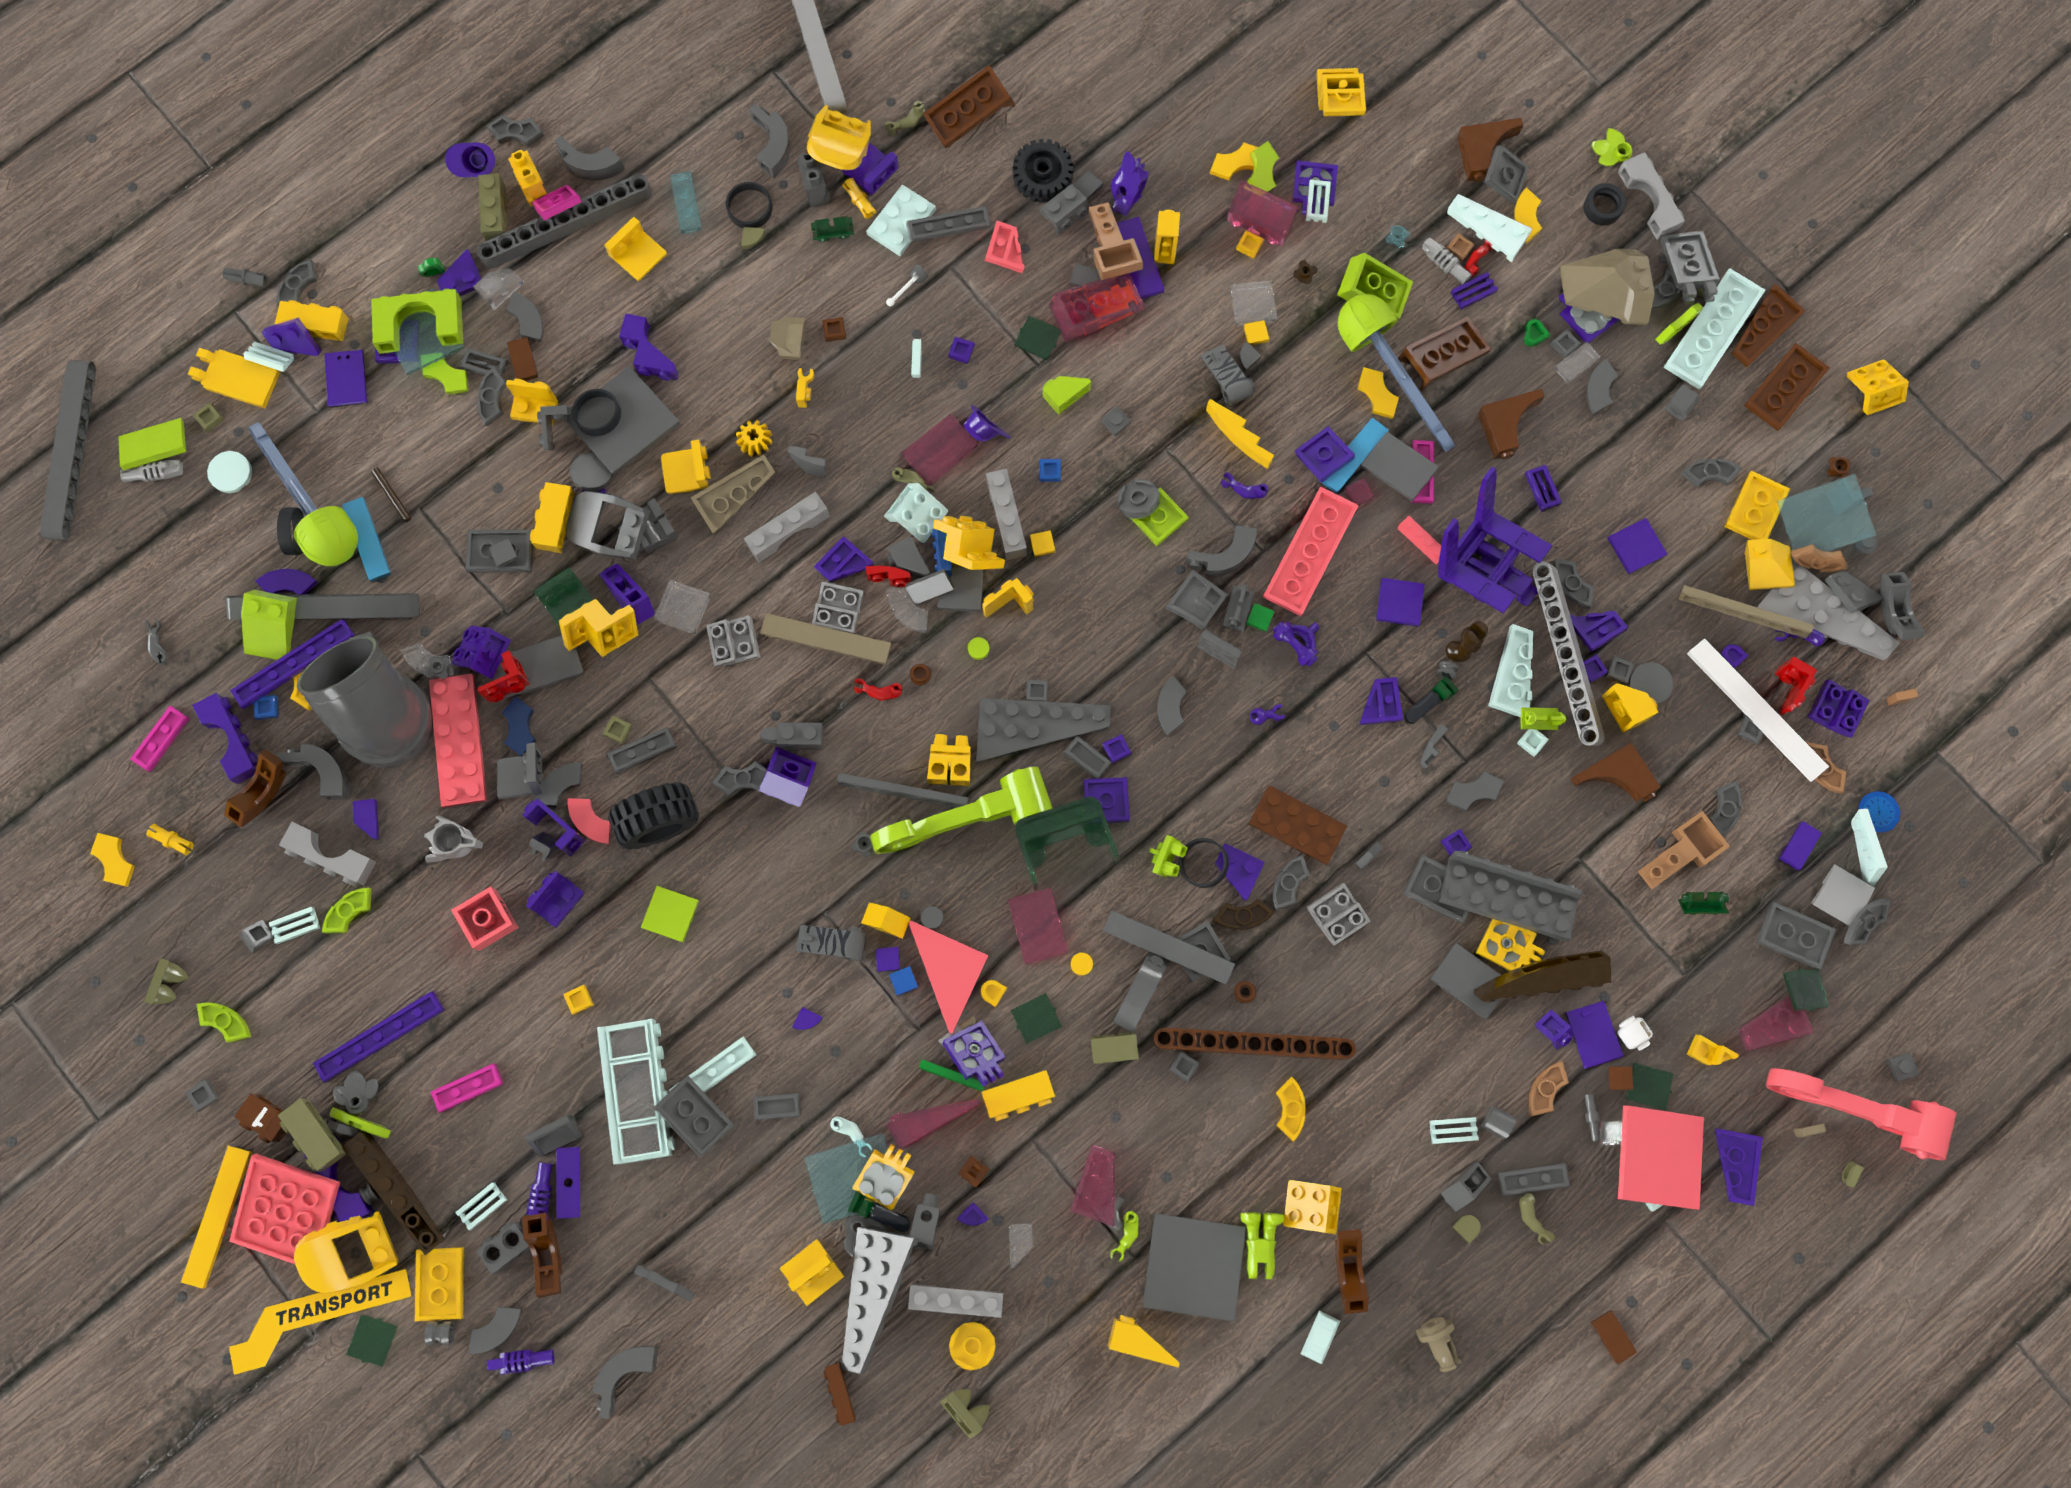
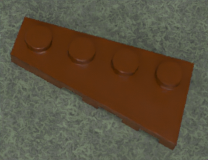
M1774 283L1731 354L1747 368L1806 310Z

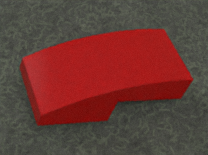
M865 566L868 581L882 582L885 578H889L890 586L898 588L905 587L907 583L911 582L910 572L890 566Z

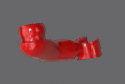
M1487 240L1472 253L1464 266V269L1472 274L1471 277L1476 276L1479 272V267L1476 266L1479 260L1489 250L1493 249L1492 244Z
M858 678L855 680L856 683L863 685V688L854 687L856 693L866 692L868 693L867 695L879 701L897 698L902 694V686L898 683L878 688L873 685H867L863 679Z

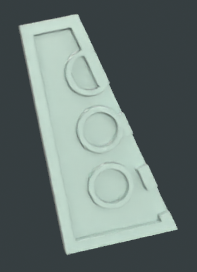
M1460 194L1453 200L1447 212L1466 228H1472L1480 239L1483 240L1485 238L1492 244V248L1497 252L1502 251L1506 254V258L1510 262L1514 260L1532 231V228Z
M1514 624L1509 627L1488 706L1521 717V707L1530 708V701L1532 700L1530 679H1532L1533 631Z

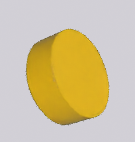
M1077 953L1073 956L1071 969L1075 974L1084 976L1092 970L1093 960L1088 954Z

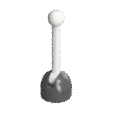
M917 264L911 270V280L892 298L887 299L886 303L888 306H893L895 300L914 282L922 283L929 277L920 265Z

